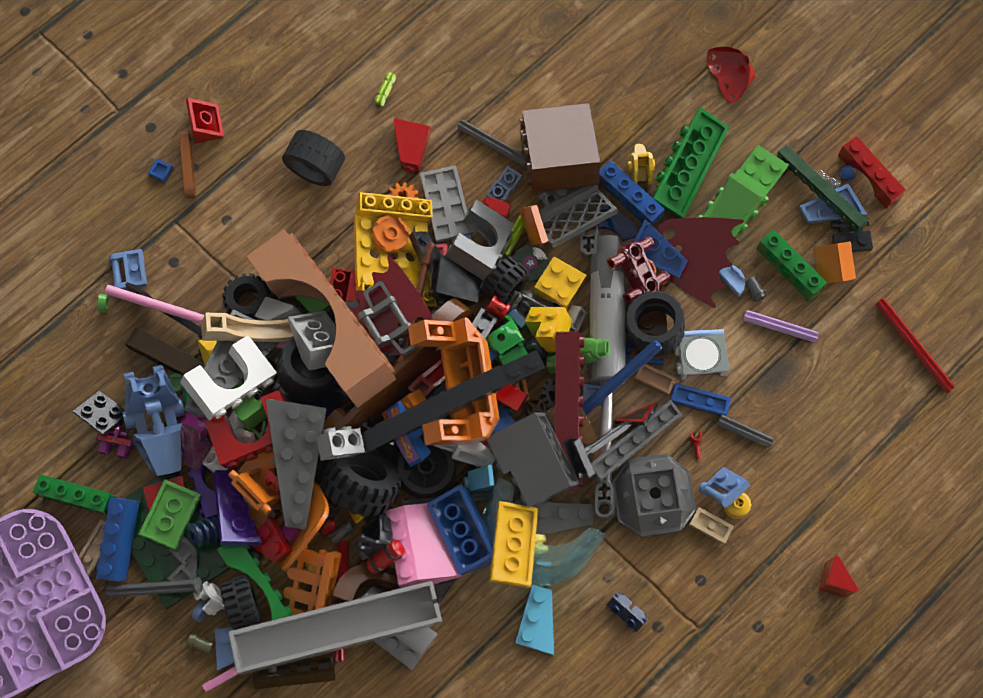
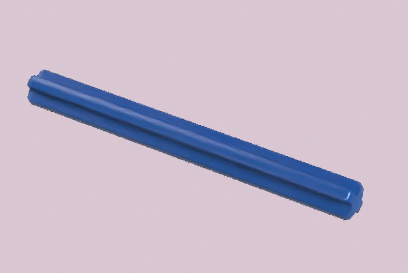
M656 340L651 342L585 400L584 407H580V415L585 417L662 349L660 343Z

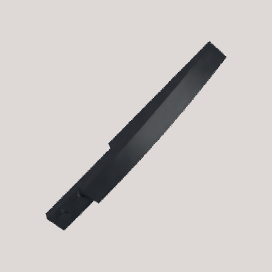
M535 350L501 367L497 366L361 433L365 450L362 455L423 428L422 425L450 416L473 405L472 403L545 370L538 351Z

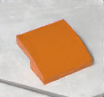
M537 205L519 209L530 245L547 242L548 239Z

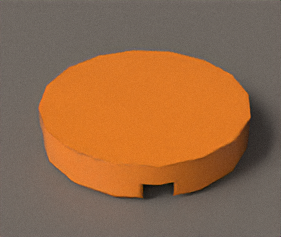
M386 215L380 217L374 223L372 238L379 249L395 253L408 243L409 229L402 219Z

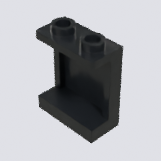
M440 255L433 259L428 296L435 298L441 295L464 301L467 306H472L478 303L481 293L479 289L482 279L446 256Z

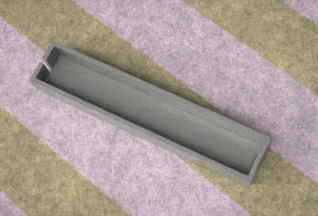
M433 581L230 631L229 637L237 674L243 675L442 624L438 603H434L433 606V602L437 601Z

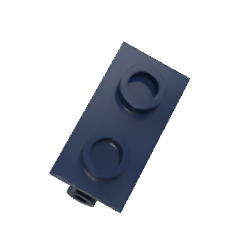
M617 592L607 603V606L612 613L625 621L628 627L637 632L648 620L647 614L636 605L631 610L629 606L633 602L623 593Z

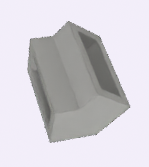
M572 305L568 312L573 321L569 332H578L587 312L581 306Z

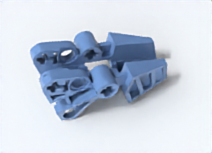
M162 365L152 367L154 375L148 378H135L133 372L123 374L126 385L125 412H122L126 429L137 428L138 434L133 435L132 441L150 471L157 476L182 469L185 430L183 423L177 424L176 417L185 415L182 400L178 398ZM143 410H146L147 415L152 416L153 431H148ZM159 412H163L167 427H164L163 422H161Z

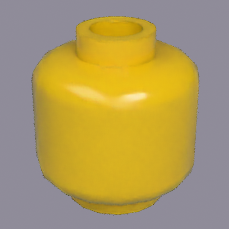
M742 493L731 505L724 507V511L731 518L741 519L750 511L751 500L745 493Z

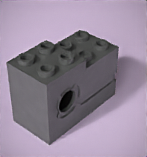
M533 413L491 435L487 439V447L490 453H494L497 459L495 463L498 470L503 472V474H513L511 479L514 485L519 487L521 500L528 507L539 505L559 495V493L580 484L545 413Z

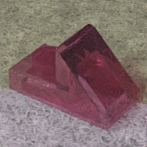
M190 426L181 427L185 465L199 469L213 444L201 440L198 429Z

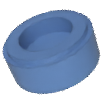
M205 601L200 602L192 613V618L197 622L203 621L208 615L203 610V607L206 605Z

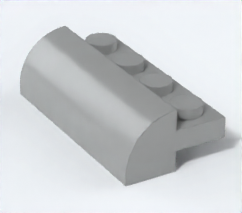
M373 586L362 598L383 592ZM427 627L374 642L412 670L438 634Z

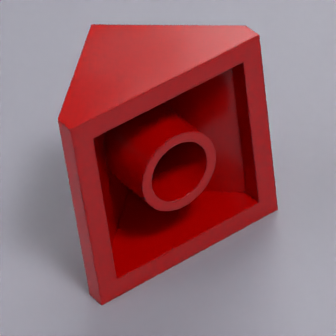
M187 98L186 104L190 126L196 143L223 138L224 133L218 104Z
M838 555L825 563L819 590L845 598L859 591Z

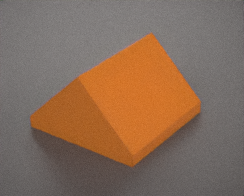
M851 241L813 247L816 272L827 283L856 279Z

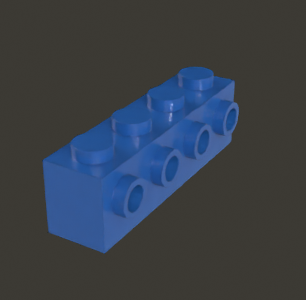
M110 497L107 505V518L103 526L104 536L103 542L100 545L101 553L96 567V578L110 581H124L127 579L140 501Z

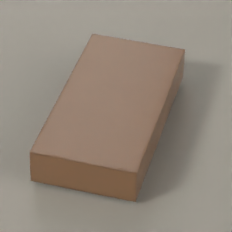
M644 364L634 377V381L666 396H669L677 379L648 364Z

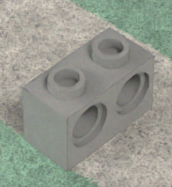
M351 426L340 428L339 431H336L335 428L323 430L324 434L316 436L321 460L353 457L365 452L360 428L351 429Z

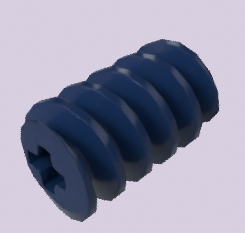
M212 517L204 519L202 522L197 521L195 524H188L187 536L190 543L193 545L196 542L198 547H201L203 542L209 545L210 539L213 543H216L219 538L218 518Z

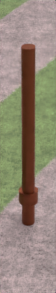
M430 242L427 243L425 254L421 259L420 264L422 267L416 287L421 297L429 267L432 266L433 262L432 254L435 244ZM404 336L403 349L410 346L408 343L409 337Z

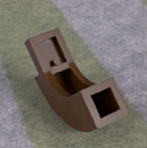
M366 563L355 566L339 579L330 603L337 605L352 601L355 593L366 586H376L388 591L399 589L397 575L384 573V570L377 574H372L368 570Z

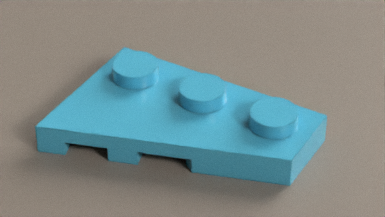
M532 584L515 644L554 655L552 590Z

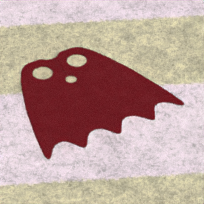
M693 217L671 219L662 222L657 231L664 237V230L668 227L673 228L675 236L672 239H665L674 248L680 245L682 250L679 253L688 261L680 278L668 273L670 281L703 303L716 308L715 303L711 299V293L714 290L725 287L719 278V271L732 266V263L726 257V250L739 244V241L733 236L732 230L735 226L744 223V220ZM655 266V268H656L659 272L664 271V270H662V269H660V268H658V267Z
M388 256V270L385 273L372 272L374 284L379 281L383 282L391 296H394L397 300L396 304L402 314L411 324H414L415 319L418 317H422L425 320H433L427 305L413 283L397 263ZM382 288L370 295L373 306L388 298ZM358 290L357 294L360 303L356 308L349 310L364 327L371 339H373L363 321L361 322L357 317L358 313L370 308L363 294L364 291ZM390 308L371 319L381 337L389 335L399 328V322ZM393 344L379 348L380 351L403 356Z

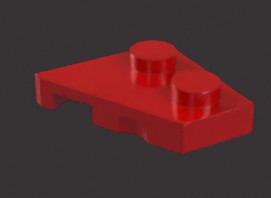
M268 518L256 530L262 543L260 546L252 547L274 563L281 562L292 551L275 518Z

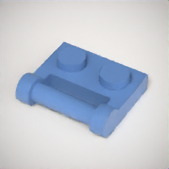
M142 249L109 255V262L112 263L114 287L128 290L125 286L127 282L139 288L148 286ZM121 260H124L126 282L121 280L119 265Z
M723 467L707 483L703 482L700 484L699 492L716 499L723 507H728L750 487V484L746 479ZM717 487L727 494H721L714 489Z

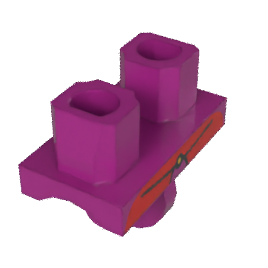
M117 425L115 430L109 429L108 435H113L114 437L97 434L96 440L99 442L98 452L100 454L109 455L112 446L117 447L115 455L119 458L127 459L130 451L135 450L136 446L132 444L131 440L122 439V437L128 438L129 433L123 432V426Z

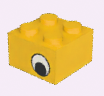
M553 257L534 286V295L553 303L555 307H565L566 311H568L585 284L587 275L560 259Z

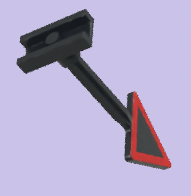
M657 402L614 420L618 426L588 446L583 447L580 438H567L562 441L577 477L586 474L589 478L594 475L595 472L589 457L626 431L631 425H646L658 407Z

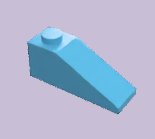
M492 465L468 471V477H464L465 487L469 488L470 492L493 490Z

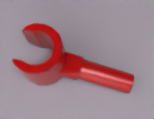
M699 431V438H694L693 432H691L690 442L694 444L696 459H701L699 446L702 432Z

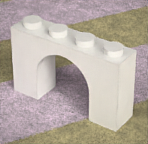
M249 336L233 344L228 352L243 372L244 384L241 387L224 389L217 386L201 365L186 373L180 382L208 420L214 417L220 418L227 412L226 409L237 407L243 402V398L246 396L251 398L258 392L257 389L262 386L266 388L274 382L273 378L277 372Z

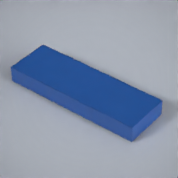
M675 383L670 400L674 404L717 416H727L731 398Z

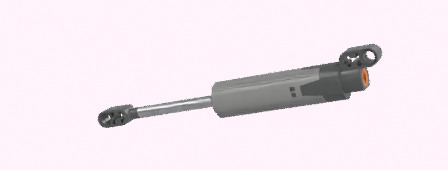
M597 225L580 233V249L583 257L591 261L589 338L601 339L602 341L608 340L610 344L609 355L603 356L602 359L589 364V382L594 386H603L625 366L626 303L623 300V294L626 293V273L622 265L611 270L606 263L607 259L616 255L620 249L618 236H600ZM594 230L592 234H586L587 231ZM588 243H591V246H592L590 252H587V251H589V244H588ZM613 392L601 402L600 437L612 430ZM612 440L600 448V456L612 447ZM612 472L597 483L595 488V511L599 518L604 521H609L615 516L616 493L611 484ZM605 487H608V489L610 490L606 492V498L608 500H605V496L602 492L605 490ZM609 506L610 511L608 514L603 515L600 513L602 507Z

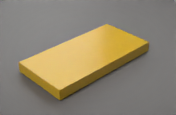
M502 501L498 502L489 582L524 588L531 587L538 508Z

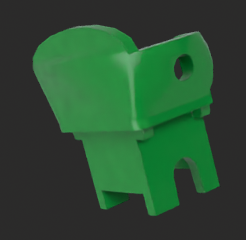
M509 315L503 317L500 328L486 337L489 350L496 355L493 361H496L497 366L501 367L528 354L523 346L524 338Z

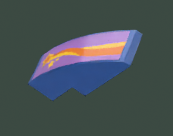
M398 401L386 409L387 417L390 419L407 409L401 401ZM421 429L396 440L398 448L410 467L421 462L431 453L419 437L423 434Z

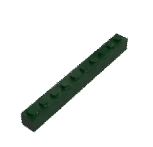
M788 145L778 150L777 158L789 165L788 169L796 177H799L802 183L806 184L812 192H815L818 198L822 199L828 207L832 208L835 214L848 223L852 230L858 233L866 227L868 220Z

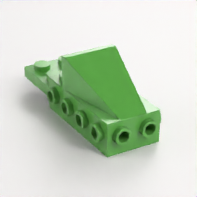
M758 145L742 167L735 174H730L726 180L725 187H721L716 193V200L714 202L710 201L705 208L706 213L703 216L700 214L699 217L744 220V223L735 226L732 230L733 236L737 238L739 233L743 234L746 231L748 221L755 219L760 205L763 207L769 199L767 195L789 165Z

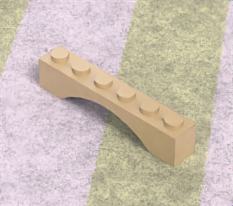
M205 313L201 321L202 340L240 341L244 337L249 336L253 342H290L294 338L288 319L259 321L242 319L226 313Z

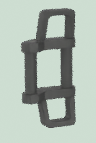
M379 281L365 290L363 294L370 308L358 313L357 317L361 322L363 321L378 348L393 344L403 356H406L420 347L409 346L403 350L396 343L397 340L409 333L408 326L412 324L406 320L396 304L397 300L394 296H391L383 282ZM382 288L388 298L373 306L370 295ZM390 308L401 327L389 335L381 337L371 319Z

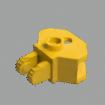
M637 144L634 146V153H631V161H628V172H631V179L636 184L638 181H646L647 185H651L653 171H655V160H653L652 153L646 152L643 144Z

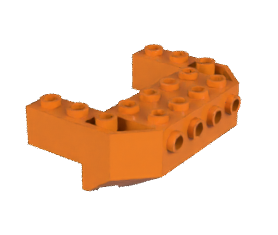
M462 318L454 322L422 320L408 326L411 346L440 347L447 390L492 369L488 342L468 318ZM496 393L450 415L451 420H437L422 425L425 445H470L489 439L500 419Z

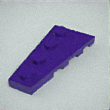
M215 470L213 475L220 545L260 546L262 541L256 533L254 520H251L247 502L245 503L242 494L231 484L233 480L228 476L231 471Z

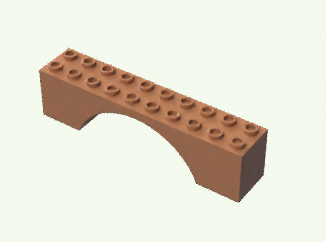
M283 229L247 255L278 299L293 296L310 297L324 302L333 309L336 320V336L333 349L325 365L357 408L396 380L393 375L395 369L349 310L348 306L340 298L293 233L289 235Z

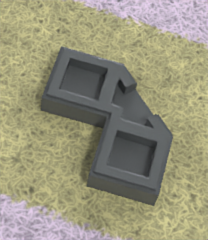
M183 536L177 550L169 549L182 563L167 578L169 581L194 580L197 577L198 550Z

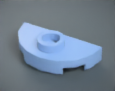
M732 265L719 271V277L739 297L745 287V277L741 270Z

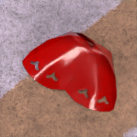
M728 46L708 49L707 65L711 73L718 78L719 89L724 98L731 103H735L755 78V72L748 55Z

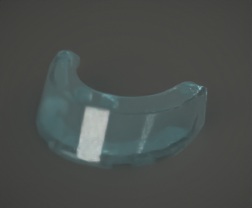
M501 477L498 478L483 512V520L493 541L498 502L512 503L514 494L513 485ZM588 528L578 538L564 545L547 546L535 542L531 585H555L565 582L580 573L590 562L606 534L597 529Z

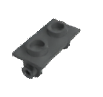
M529 291L521 292L523 298L517 305V307L529 312L531 307H555L553 303L544 299L538 302L539 297Z

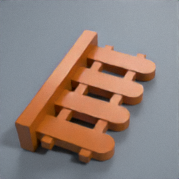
M307 545L297 557V567H291L287 571V576L294 580L293 586L286 587L283 590L284 597L290 599L289 608L294 615L331 606L332 603L330 601L335 589L342 553L337 551L326 553V550L323 549L316 552L307 549ZM304 563L316 565V571L303 569ZM300 583L313 585L312 591L300 589ZM300 602L309 605L308 611L296 608V603Z

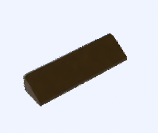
M334 655L305 658L252 672V682L255 689L336 680Z

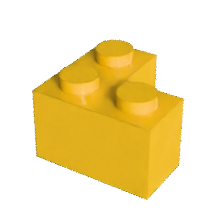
M531 307L525 323L546 352H556V332H569L573 321L565 307Z

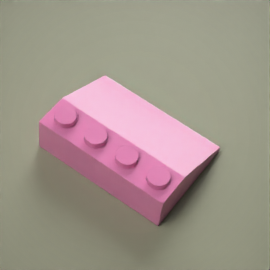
M427 503L404 505L386 511V516L391 520L393 541L401 542L405 550L402 558L395 561L398 584L401 588L428 581H433L434 585L463 576L460 575L427 507Z

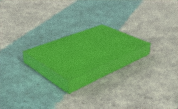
M164 480L138 535L177 550L202 495Z

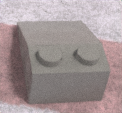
M325 311L288 317L301 359L308 370L327 367L325 362L333 349L336 336V326Z

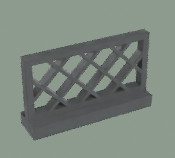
M598 185L584 186L539 211L548 239L547 242L553 248L618 213L617 208L599 191ZM589 208H597L596 212H588ZM602 208L610 209L607 212H600ZM573 217H581L580 221H572ZM585 217H594L590 221H584ZM560 225L564 226V229H556V227ZM569 226H577L574 230H568ZM553 235H561L555 240L552 239Z

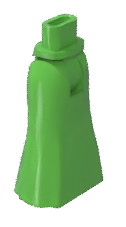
M584 338V348H581V356H584V365L609 355V341ZM548 352L552 356L547 357V369L553 375L555 374L556 352Z

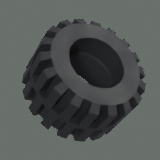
M509 256L496 265L497 269L492 271L494 274H489L485 279L481 292L490 300L495 295L499 301L505 304L514 291L520 292L527 283L530 270L513 256Z
M242 273V277L234 276L235 280L232 281L230 279L228 281L229 286H225L223 289L225 293H222L223 305L229 315L234 309L254 320H258L255 314L265 297L273 299L267 283L264 280L262 281L260 276L257 275L255 277L252 273L249 276L246 273ZM254 292L258 294L256 302L251 306L243 307L238 305V300L244 293Z
M243 575L221 582V597L231 627L234 630L260 624V610L250 579Z

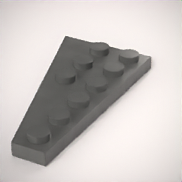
M234 309L230 314L234 317L254 320ZM217 341L204 367L211 380L217 386L224 389H233L244 378L242 370L228 353L232 345L238 341ZM254 342L264 357L279 343ZM190 396L184 410L203 418L205 414Z
M266 399L285 527L306 530L319 456L316 436L321 435L323 432L326 408Z

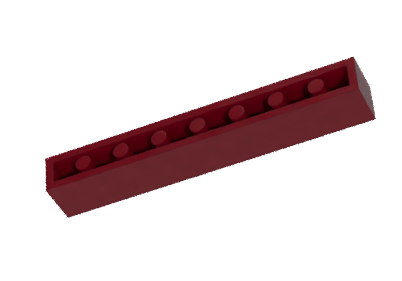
M556 332L555 435L576 475L562 441L567 438H580L583 444V435H580V427L584 425V416L580 415V407H584V395H580V387L584 388V376H580V368H584V356H581V348H584V336H581L580 332ZM583 475L577 477L580 484L567 491H579V487H583Z

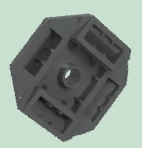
M668 454L628 459L611 483L616 493L615 511L617 522L641 538L681 532L696 511L689 471ZM650 491H657L660 497L658 499L652 498Z

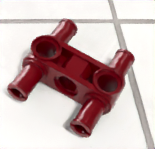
M646 237L639 242L635 241L621 247L616 255L608 258L606 261L607 266L611 270L620 265L623 266L633 288L623 294V300L628 305L639 295L649 291H658L661 285L670 281V276L666 271H662L655 276L646 257L645 251L654 247V241L651 237Z

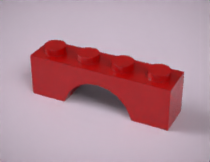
M857 136L842 146L838 156L846 165L850 164L852 168L859 170L867 177L873 187L874 196L886 209L903 196L906 191L905 188Z

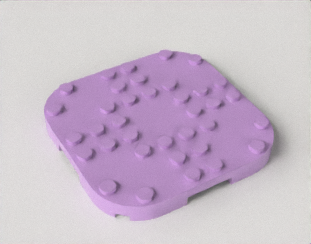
M34 509L14 511L0 518V698H11L87 658L100 644L106 627L103 605L65 529L51 515Z

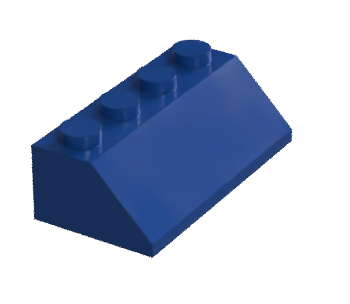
M460 484L427 503V507L460 575L491 565L494 541L468 488Z

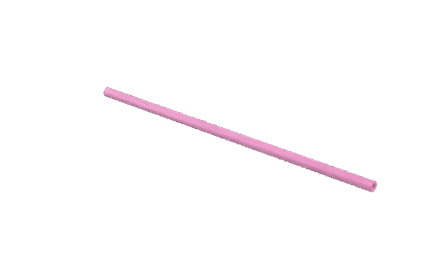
M107 285L105 290L107 295L201 324L204 317L203 314L111 285ZM279 342L275 347L283 350L288 342Z

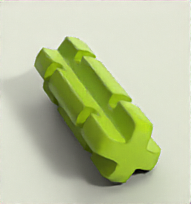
M390 72L386 74L385 80H383L378 91L379 94L376 95L374 100L376 105L383 106L385 104V99L388 97L392 84L396 80L395 74Z

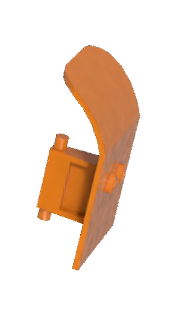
M274 451L271 453L263 452L256 459L245 461L238 472L232 470L228 474L233 480L231 484L242 494L245 503L247 502L251 520H254L257 528L267 520L275 505L282 504L280 492H272L275 485L273 483L270 486L265 485V473L268 469L276 468L271 462L275 458ZM315 481L306 530H301L295 542L289 541L286 538L292 551L280 562L281 569L284 572L294 563L328 516L329 506L327 499Z

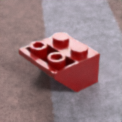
M332 268L330 284L344 302H360L355 288V271Z

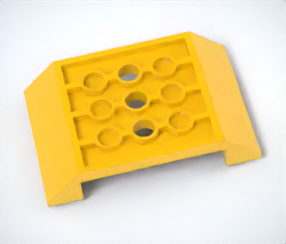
M359 193L354 214L356 292L358 290L365 291L374 285L372 272L385 273L389 268L388 252L379 249L373 241L372 228L374 223L380 217L392 215V217H398L405 222L409 229V235L412 232L426 231L428 233L427 223L432 218V200ZM408 236L407 245L394 253L396 255V260L394 261L416 288L422 266ZM370 250L376 251L378 258H373L370 255ZM406 254H411L414 257V261L407 260ZM426 279L422 299L427 307L435 308L436 299L428 296L429 283Z

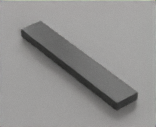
M669 400L652 414L646 425H638L591 463L595 472L593 476L598 483L683 415L675 404Z

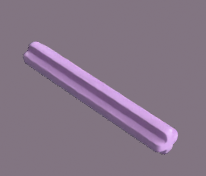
M749 310L745 312L744 321L811 342H815L818 338L817 331Z

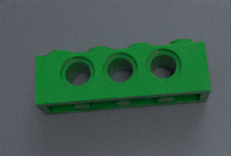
M774 229L760 240L756 249L808 302L823 290L827 282Z
M39 474L32 492L46 500L105 516L108 513L107 505L110 497L117 498L108 492Z

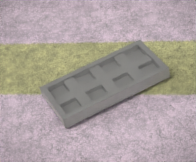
M456 165L420 173L425 198L432 200L431 222L436 243L452 240L459 233L464 236L473 235L472 228L462 222L468 211Z

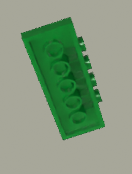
M700 107L696 110L690 124L684 125L680 129L679 135L681 137L679 141L676 140L673 143L671 156H667L663 162V165H665L664 170H661L655 178L658 182L652 196L658 204L677 218L685 217L729 126Z

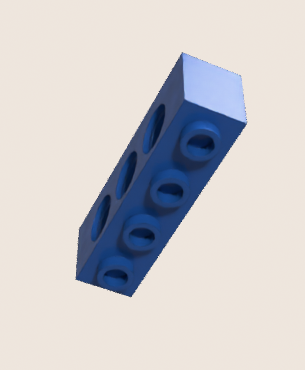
M611 160L600 170L599 184L641 223L646 219L654 226L662 219L665 209Z

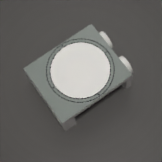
M725 334L683 337L680 345L674 350L675 356H678L679 359L676 367L677 373L681 374V380H685L687 375L719 372V376H727L730 371Z

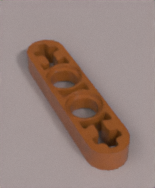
M189 130L180 131L179 139L186 198H195L196 183L191 135Z

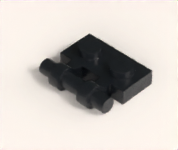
M842 219L831 222V229H838L839 232L832 235L833 244L851 241L852 252L872 251L871 231H863L862 229L858 233L856 231L846 233V228H851L848 223ZM867 219L866 227L870 224L869 219Z

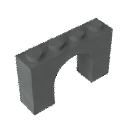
M476 200L462 222L479 232L486 239L489 247L480 246L459 233L451 243L445 256L477 277L485 280L489 274H494L492 272L494 269H497L495 264H498L503 256L501 253L506 249L507 242L513 234L511 229L514 223Z

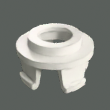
M205 581L202 584L201 593L196 594L194 592L193 595L196 600L211 598L203 607V610L208 615L217 614L216 612L224 609L221 592L214 583L210 584Z

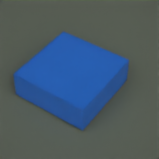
M156 159L147 174L165 183L174 167Z

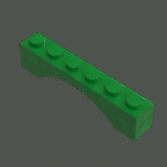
M222 545L217 549L230 569L250 577L261 587L269 601L272 621L294 615L288 605L284 607L280 602L283 597L277 588L273 590L269 585L272 580L266 572L262 574L258 568L261 566V563L255 555L251 557L247 551L250 549V546Z

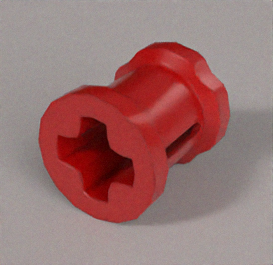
M494 295L485 310H490L502 320L511 305H505Z

